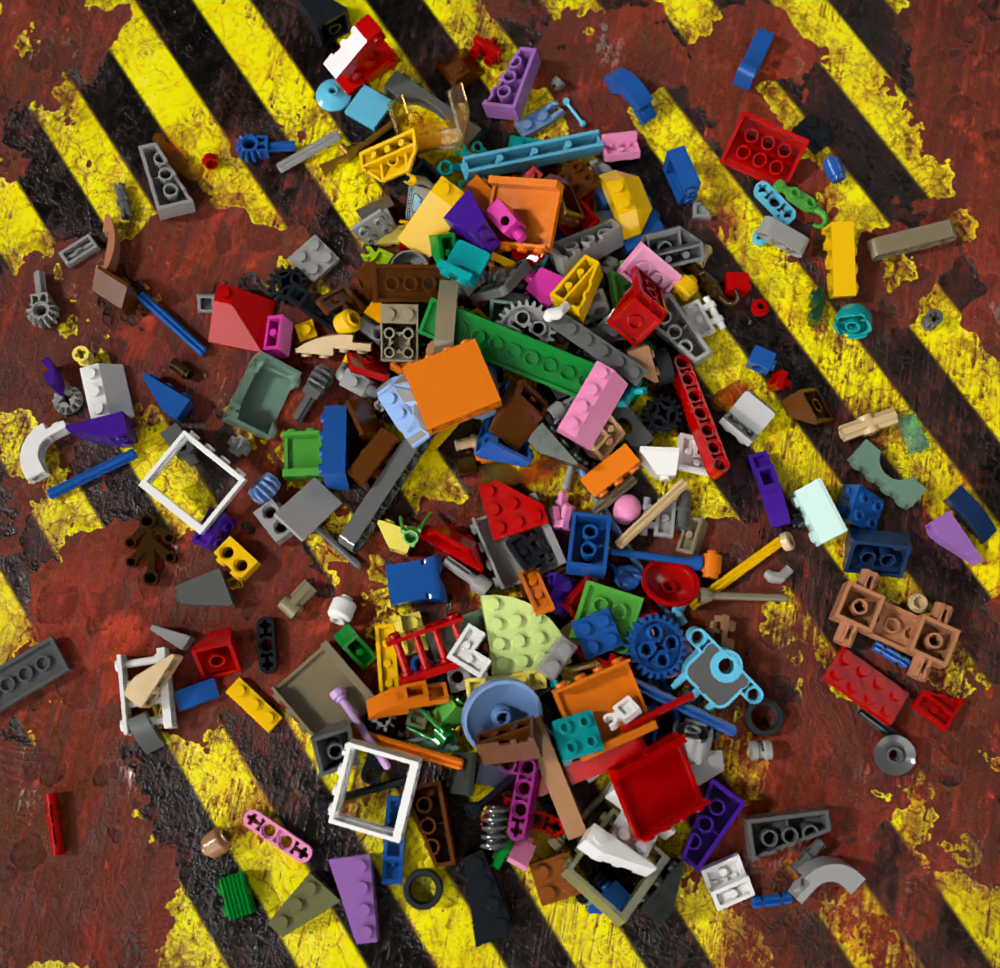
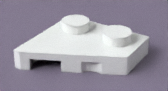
M722 750L711 751L710 756L704 760L703 764L697 765L689 761L698 786L724 771Z

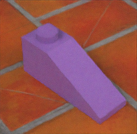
M951 511L924 525L926 533L931 539L969 564L976 565L983 561Z

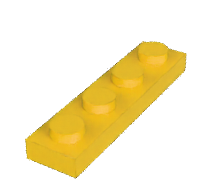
M394 623L375 625L379 693L399 686L397 654L394 646L387 647L385 638H388L389 634L395 632Z

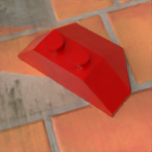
M440 524L422 529L419 536L420 541L447 556H451L479 574L484 573L474 537L466 533L465 535L458 533V529L451 524H448V526Z

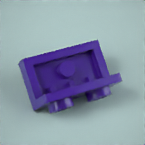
M548 572L543 582L555 607V610L548 613L565 618L567 611L562 607L561 603L573 591L576 580L559 573Z

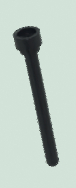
M531 762L526 766L527 772L533 769ZM512 774L479 802L469 803L465 807L468 816L474 821L478 819L484 811L483 808L516 782L517 775Z
M407 776L348 791L345 794L344 801L403 786L406 783ZM325 793L316 795L319 811L328 810L330 803H333L335 795L330 796L329 794L325 795Z

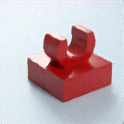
M783 369L773 372L766 389L771 392L785 391V388L790 389L792 381L786 379L789 372Z

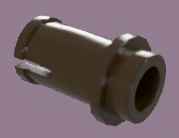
M176 358L172 359L169 363V368L181 375L182 379L189 380L194 374L191 366H186Z

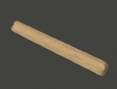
M683 478L680 479L615 541L616 546L623 549L688 488V482Z

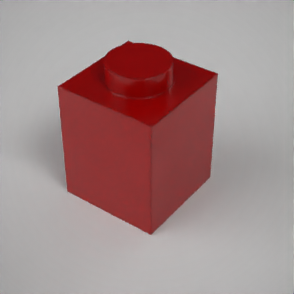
M726 272L723 279V291L726 297H736L734 288L739 291L740 297H746L748 291H751L752 280L749 279V273Z

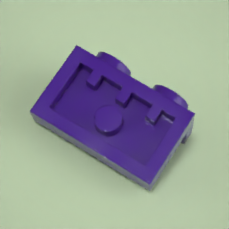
M211 507L209 508L201 522L202 524L207 520V518L212 514V512L215 509ZM222 512L204 535L196 532L191 541L214 553L228 538L236 524V520Z

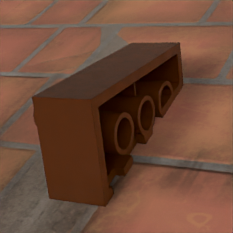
M445 779L418 784L410 811L415 818L419 832L422 834L435 868L455 865L460 861L447 790L445 788Z

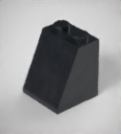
M297 0L301 17L322 48L351 32L352 27L348 9L335 0Z

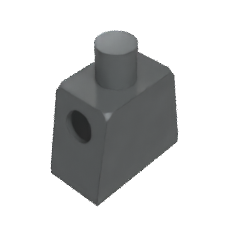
M174 423L160 434L170 447L184 429L178 423ZM187 441L184 445L186 449L184 451L181 449L176 456L182 462L186 461L190 468L200 463V460L195 455L198 449L190 441Z

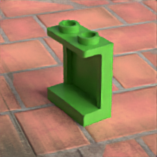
M307 428L306 431L288 429L287 432H282V437L284 438V469H282V477L285 481L312 480L314 477L316 479H323L322 475H319V464H322V458L319 456V447H323V441H320V430L317 428Z

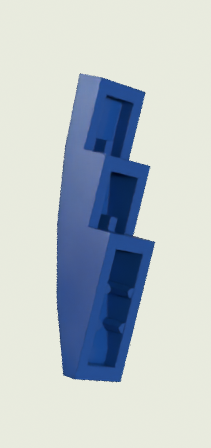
M387 796L385 826L395 828L402 797ZM406 830L404 838L400 843L384 839L382 885L402 886Z

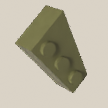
M312 871L267 924L281 937H284L340 902L341 897L318 874Z

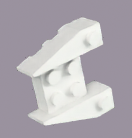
M612 784L605 798L620 808L621 811L608 833L594 823L585 831L576 848L593 860L604 861L612 864L614 867L632 870L633 873L647 877L657 869L655 865L646 860L657 837L659 836L666 840L676 830L672 826L669 831L659 833L650 842L634 839Z

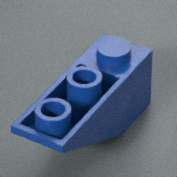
M142 372L141 375L163 412L182 424L194 407L190 400L191 397L184 392L179 394L175 391L176 388L167 382L165 385L159 382L160 379L154 374L150 373V375Z

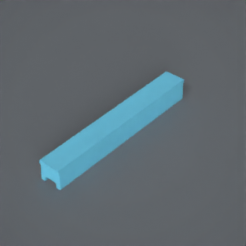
M597 129L463 156L460 167L465 182H468L476 175L480 178H488L489 175L497 176L527 170L531 164L535 167H541L577 158L599 155L604 143L601 142L600 132Z

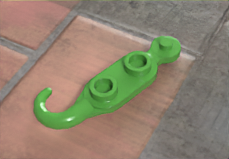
M777 180L774 183V190L778 193H784L790 203L806 213L817 214L822 218V224H813L814 228L822 229L828 224L829 217L827 213L820 208L813 197L797 187H788L783 180Z

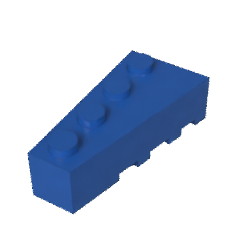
M346 405L324 406V413H321L320 417L321 425H323V430H320V441H323V447H319V456L322 458V464H319V475H322L325 486L329 491L350 490V483L346 473L349 469V460L346 456H350L349 441L346 440L349 439L348 408Z

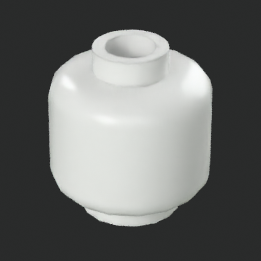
M343 594L333 598L327 612L333 623L344 625L352 620L356 610V604L352 601V597Z

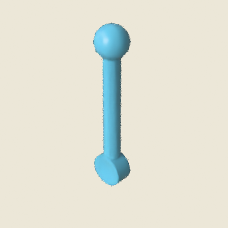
M564 98L563 105L570 109L580 122L579 125L585 127L586 121L582 120L570 105V100Z

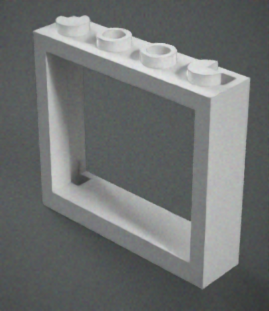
M184 430L139 483V486L196 532L204 535L248 480L245 478L246 473L238 467L233 469L229 465L231 461L223 455L218 457L214 453L216 449L208 443L203 445L198 441L200 437L192 430L190 433ZM187 441H190L238 480L203 524L152 484Z
M352 738L348 743H345V747L342 750L344 760L338 767L337 775H339V780L333 787L332 795L335 796L333 803H330L328 808V815H330L328 823L400 843L404 838L423 758ZM356 749L410 764L395 828L341 813Z

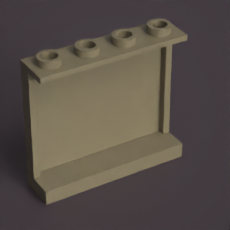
M327 640L281 683L271 688L274 692L272 694L274 699L279 704L283 702L287 707L285 709L286 713L292 719L295 717L300 722L298 727L304 734L308 732L311 736L325 726L347 719L350 726L353 725L341 704L334 702L329 695L338 686L343 685L347 691V700L359 718L367 713L366 700L375 696Z

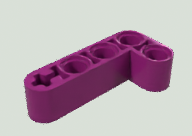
M536 759L516 761L510 770L507 767V763H499V767L503 772L517 775L507 828L508 836L515 841L525 840L531 834L541 775ZM529 762L533 764V771L531 773H528L526 770ZM525 783H528L530 786L528 794L523 792ZM522 804L526 806V813L524 815H521L519 812ZM518 819H525L524 822H522V821H517V820H518ZM517 828L521 829V830H522V834H519V832H516V829H517Z

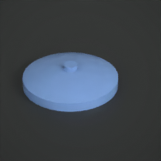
M511 677L494 678L479 685L467 698L461 715L463 732L469 743L476 749L475 739L477 733L532 715L534 717L542 715V706L534 690L525 682Z

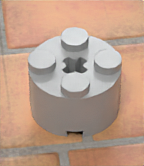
M685 719V722L681 723L677 720L673 723L672 733H681L686 737L687 742L682 745L688 761L697 765L703 764L704 760L710 756L714 734L713 729L709 730L707 725L695 719Z

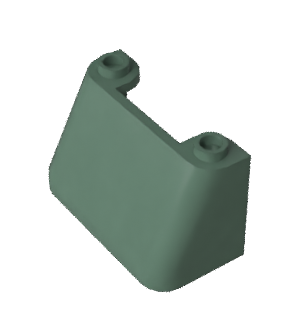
M263 351L255 354L229 403L222 421L263 439H273L278 430L275 421L290 390L298 388L300 385L302 372Z

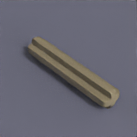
M628 476L621 484L613 488L607 495L591 506L593 513L600 514L638 482L635 476Z

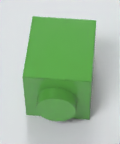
M448 693L449 703L438 704L433 712L442 725L455 730L461 723L465 700L458 695L455 697Z

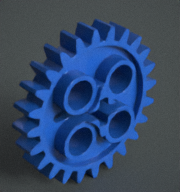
M656 613L652 614V616L651 614L645 615V618H638L639 623H632L635 629H628L631 636L625 637L629 641V644L624 645V647L629 648V652L625 653V655L632 657L630 659L631 662L628 663H635L633 670L640 669L639 675L646 674V678L660 679L661 677L663 679L667 678V674L669 676L674 675L673 670H680L678 664H684L681 656H687L683 649L688 648V646L682 643L686 640V637L680 636L683 630H677L679 624H672L673 618L666 619V615L659 616ZM651 628L654 630V637L650 634ZM667 639L670 640V647L667 646ZM642 646L646 649L645 654L641 651ZM659 656H660L661 659H662V662H661L660 665H659V663H658V657H659Z

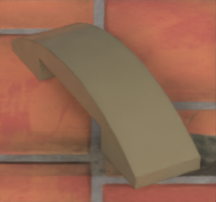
M440 280L434 354L441 352L445 347H454L459 283L456 281Z

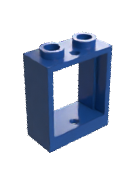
M683 145L667 151L662 168L678 205H688L694 202L701 185L687 150Z

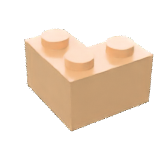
M610 415L591 450L580 447L589 457L602 462L610 455L626 432L614 417Z

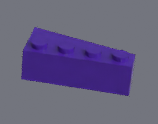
M713 778L710 779L703 797L710 800L711 803L706 805L703 811L697 813L680 858L696 872H699L746 804Z

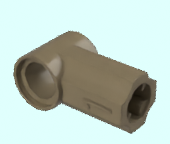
M304 579L291 594L286 595L280 601L277 607L291 620H294L303 611L304 605L314 596L317 590Z

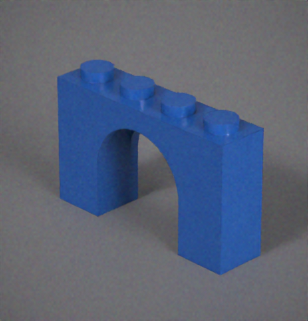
M602 187L596 189L594 198L600 210H611ZM647 193V197H648L649 202H650V204H651V203H652L651 197H650V195ZM653 206L641 235L624 240V245L620 247L625 258L636 248L644 234L667 229L661 223L659 213Z

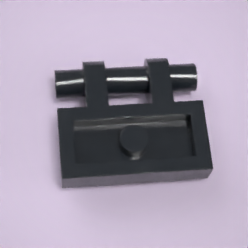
M534 529L527 532L528 538L523 533H520L505 541L506 547L525 574L543 565L541 558H545L547 562L554 560L549 546H545L541 535L536 533ZM531 545H536L539 550L535 551Z

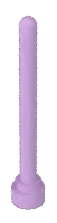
M343 685L332 690L329 694L334 702L341 704L366 742L378 745L347 700V691ZM374 754L385 770L391 768V764L386 757Z

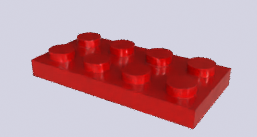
M844 646L839 648L821 677L887 726L892 725L909 695L908 692Z

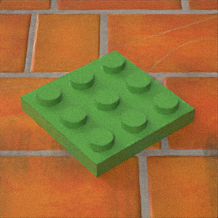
M586 580L574 621L608 607L621 640L626 645L629 644V641L625 637L631 636L628 629H635L632 623L638 620L644 598ZM571 628L569 638L577 640L573 628ZM622 645L610 651L625 655L629 648Z

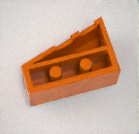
M625 443L584 475L580 481L595 499L598 497L601 499L609 493L608 490L611 487H617L624 481L626 476L635 473L640 468L641 463Z

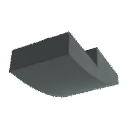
M147 711L126 720L133 736L145 754L165 746L158 728H154Z

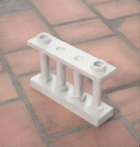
M166 647L156 648L157 654L154 656L127 660V657L122 654L116 655L115 670L118 672L122 711L120 729L124 735H133L126 720L132 717L131 708L139 707L123 695L126 685L130 681L128 678V668L156 664L170 655V649ZM172 676L154 702V704L162 705L163 713L160 716L150 717L153 725L162 724L164 729L177 728Z

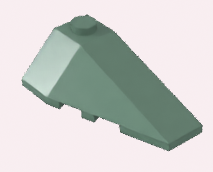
M482 609L462 615L464 621L458 622L461 632L470 623L485 633ZM451 625L439 629L447 654H449L456 643ZM432 632L426 633L435 661L438 662L440 655Z

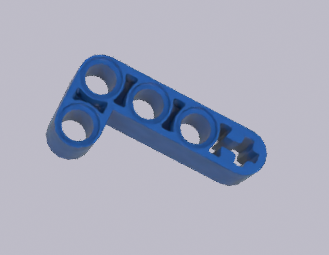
M758 27L749 49L738 67L732 85L749 92L775 33Z

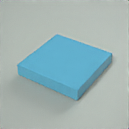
M364 84L344 112L345 115L375 131L393 107L394 101Z

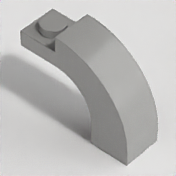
M822 856L805 862L796 870L801 876L792 883L788 892L802 904L819 885L826 882H837L852 895L865 878L845 861L836 857Z

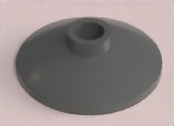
M892 734L881 738L874 748V760L883 772L898 776L912 769L916 760V752L908 739ZM892 750L897 751L895 757L890 756Z

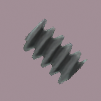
M487 805L490 808L484 810L483 813L489 815V817L483 818V822L488 823V826L482 827V830L486 831L487 834L481 836L487 843L481 844L480 847L489 850H503L501 847L506 846L507 842L501 840V838H505L508 835L502 831L508 828V825L503 823V821L509 820V816L503 813L510 811V808Z

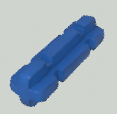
M876 641L872 646V651L878 654L881 653V656L893 663H898L900 667L907 668L909 666L910 658L901 656V653L889 646H884L880 641Z
M783 892L781 895L776 893L762 895V897H751V904L755 909L762 908V906H780L781 903L784 905L792 904V895L789 892Z

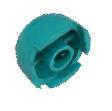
M858 303L844 305L838 310L834 319V330L839 335L841 333L847 334L848 339L865 338L871 332L873 326V317L870 310Z

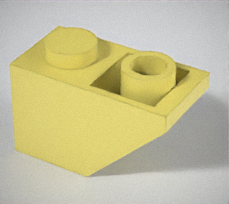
M378 519L377 524L390 551L409 557L412 547L404 542L403 534L400 533L401 527L395 525V522L392 520L384 519L382 521Z

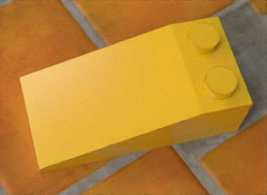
M441 176L397 240L410 250L422 254L428 262L432 256L429 235L451 231L450 226L443 217L461 198L464 192Z

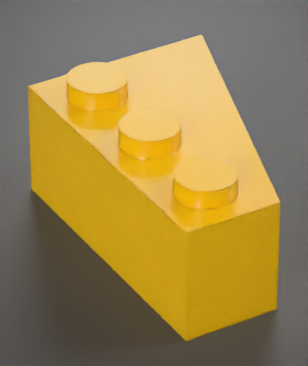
M584 254L549 294L555 307H559L564 301L568 302L570 309L565 314L582 324L603 277L600 262Z

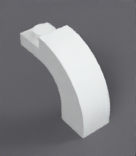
M64 420L53 423L51 427L42 423L34 428L26 437L21 448L20 464L23 474L29 482L35 484L51 476L45 463V453L54 441L70 434L65 425L69 424Z

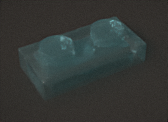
M915 413L898 418L897 426L910 455L930 448Z

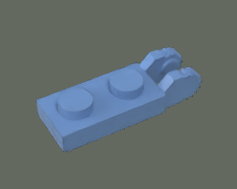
M554 100L546 107L544 106L520 121L515 122L514 127L521 137L529 138L554 124L555 121L565 115L563 109H560L552 115L549 114L559 106V103Z

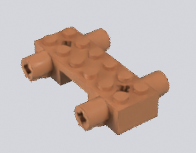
M861 569L856 583L848 580L842 584L828 619L839 623L832 641L846 648H851L857 632L880 641L895 650L913 657L906 675L920 682L927 681L932 666L937 669L946 668L961 632L948 625L954 608L945 603L934 602L929 616L925 614L915 615L885 601V596L874 592L880 575L870 569ZM854 605H858L859 611H856Z

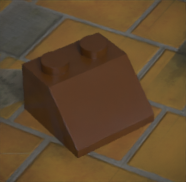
M368 398L345 401L364 445L372 440L374 434L381 427L386 429L382 418L378 420L375 414L378 413V410L375 408L374 402L370 403Z

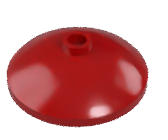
M653 561L642 572L641 584L643 590L652 600L669 607H681L690 604L698 596L700 581L697 574L688 565Z

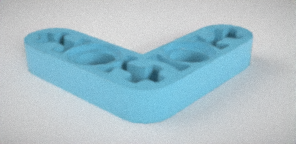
M758 182L753 190L755 198L773 215V218L789 226L796 217L795 209L768 182ZM764 188V189H765V192L762 191V192L760 193V192H759V189L762 190V189ZM770 200H777L779 202V206H772L770 204ZM789 213L790 217L785 218L784 214L787 215ZM756 229L752 236V242L755 246L763 247L769 242L764 239H757L758 235L756 233L758 229Z

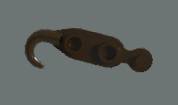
M696 262L684 264L685 271L693 274L697 279V285L710 298L722 302L727 307H734L739 303L740 293L736 288H734L735 300L731 301L726 297L722 286L706 270L698 269Z

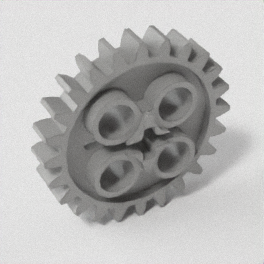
M527 299L524 304H521L520 300H518L517 306L511 302L510 310L504 307L506 313H499L502 320L495 321L500 325L516 329L522 333L521 329L510 323L514 321L523 328L529 326L528 330L538 336L542 342L549 344V341H555L551 334H555L556 331L551 330V327L542 321L544 312L547 309L542 311V304L535 307L536 301L529 305ZM524 312L527 314L525 322L517 320L519 313ZM536 323L543 324V330L539 333L533 331V326Z

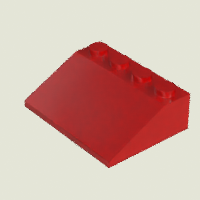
M743 111L719 162L757 180L766 181L771 186L777 180H783L788 186L810 140Z

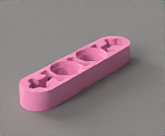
M256 809L245 813L243 817L244 825L300 863H305L312 858V846ZM257 814L256 819L260 822H263V819L266 820L261 825L260 830L257 829L260 826L258 823H249L251 821L249 815ZM268 824H272L275 827V834L273 836L265 834V827ZM285 835L292 838V845L288 848L284 847L281 843ZM297 841L300 843L297 846L298 848L304 849L306 847L308 849V857L304 856L301 858V853L298 850H294V853L291 852L296 846Z

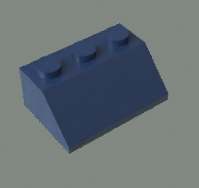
M849 527L844 548V572L860 574L861 569L864 568L870 569L880 576L903 578L912 549L908 533Z

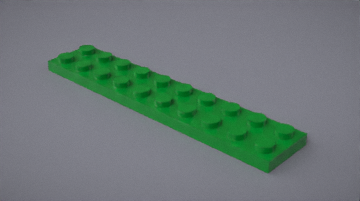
M431 297L418 333L434 340L438 299ZM457 307L454 346L459 345L465 339L475 338L481 354L487 362L573 397L577 396L595 365L594 362Z

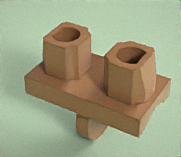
M715 615L714 621H710V628H704V631L720 647L734 649V640L727 638L728 631H735L736 621L729 619L730 615Z

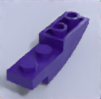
M767 451L748 455V461L760 491L759 495L771 529L790 524L783 492Z

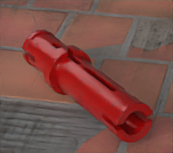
M58 792L44 794L47 811L45 817L48 819L52 857L66 854L60 817L62 810L59 809Z

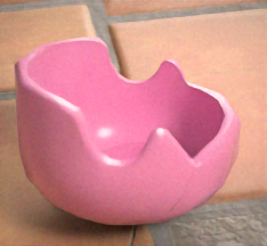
M631 494L619 497L613 502L611 514L615 521L623 525H629L641 516L642 511L640 501Z

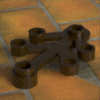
M147 512L140 517V527L131 537L125 540V546L133 550L137 548L138 540L146 533V540L132 556L126 559V565L130 568H136L139 565V559L147 552V571L143 575V582L153 587L160 582V575L156 572L155 550L169 564H174L178 560L177 554L168 551L154 539V531L162 536L164 542L168 545L175 544L177 538L173 533H168L159 525V518L156 514ZM149 519L153 520L151 525H147ZM169 536H173V540L171 542L167 541V538ZM131 540H134L133 546H129ZM173 554L174 559L172 561H169V555ZM135 559V564L130 565V560ZM151 576L156 577L154 582H150Z

